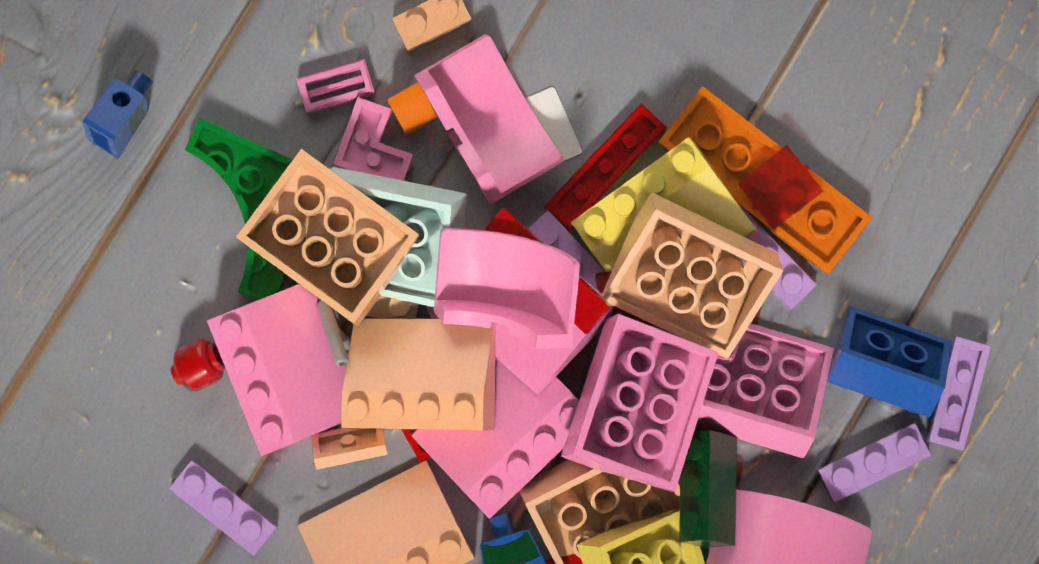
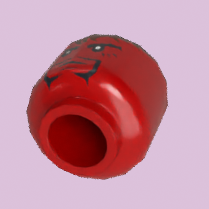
M199 339L179 348L174 353L173 365L170 371L178 385L183 384L188 390L197 392L220 381L223 378L225 365L216 343Z

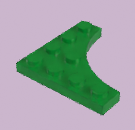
M199 118L185 148L186 152L199 158L216 171L229 186L239 205L245 224L293 161L291 158L202 118ZM248 247L246 266L237 292L253 300H260L279 292L287 274Z

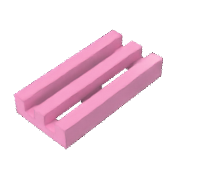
M365 59L296 79L307 114L355 101L357 97L365 98L375 95ZM361 70L362 75L307 91L306 85ZM365 83V88L314 103L310 101V99Z

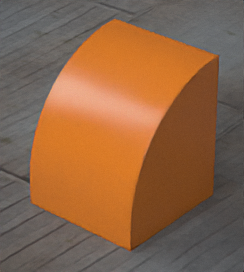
M419 82L387 99L389 107L406 136L437 120V116Z

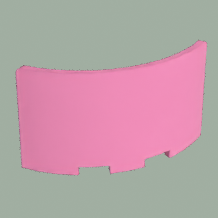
M485 34L414 75L446 131L452 129L447 135L460 157L464 159L472 177L490 205L563 162L564 159L535 116L489 35Z
M444 228L440 232L434 312L443 324L471 325L490 329L493 327L494 322L509 326V334L527 341L535 349L572 348L580 271L579 261L560 249L524 237L484 230Z
M736 489L735 546L710 548L706 564H865L872 530L852 519L813 505L778 496Z

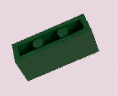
M711 430L693 433L680 475V543L704 548L735 546L737 437Z

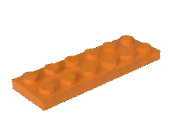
M703 86L658 142L661 147L669 152L688 137L692 139L740 207L826 275L832 271L873 218Z

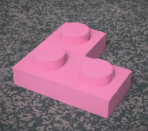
M357 97L333 165L343 169L405 181L414 156L408 152L381 143L392 110Z

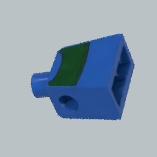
M137 70L134 71L126 84L115 78L82 121L88 141L119 159L148 113L147 99L144 95L153 84V81Z
M509 513L488 519L494 540L480 544L482 564H546L529 529L517 533L514 532Z

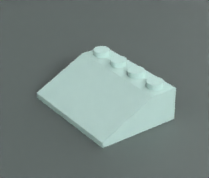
M332 167L331 171L419 234L416 242L381 296L434 307L440 232L444 228L464 229L467 194Z

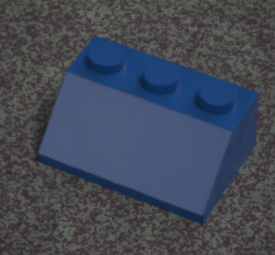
M850 306L832 356L827 382L907 409L910 412L930 417L945 389L952 341Z

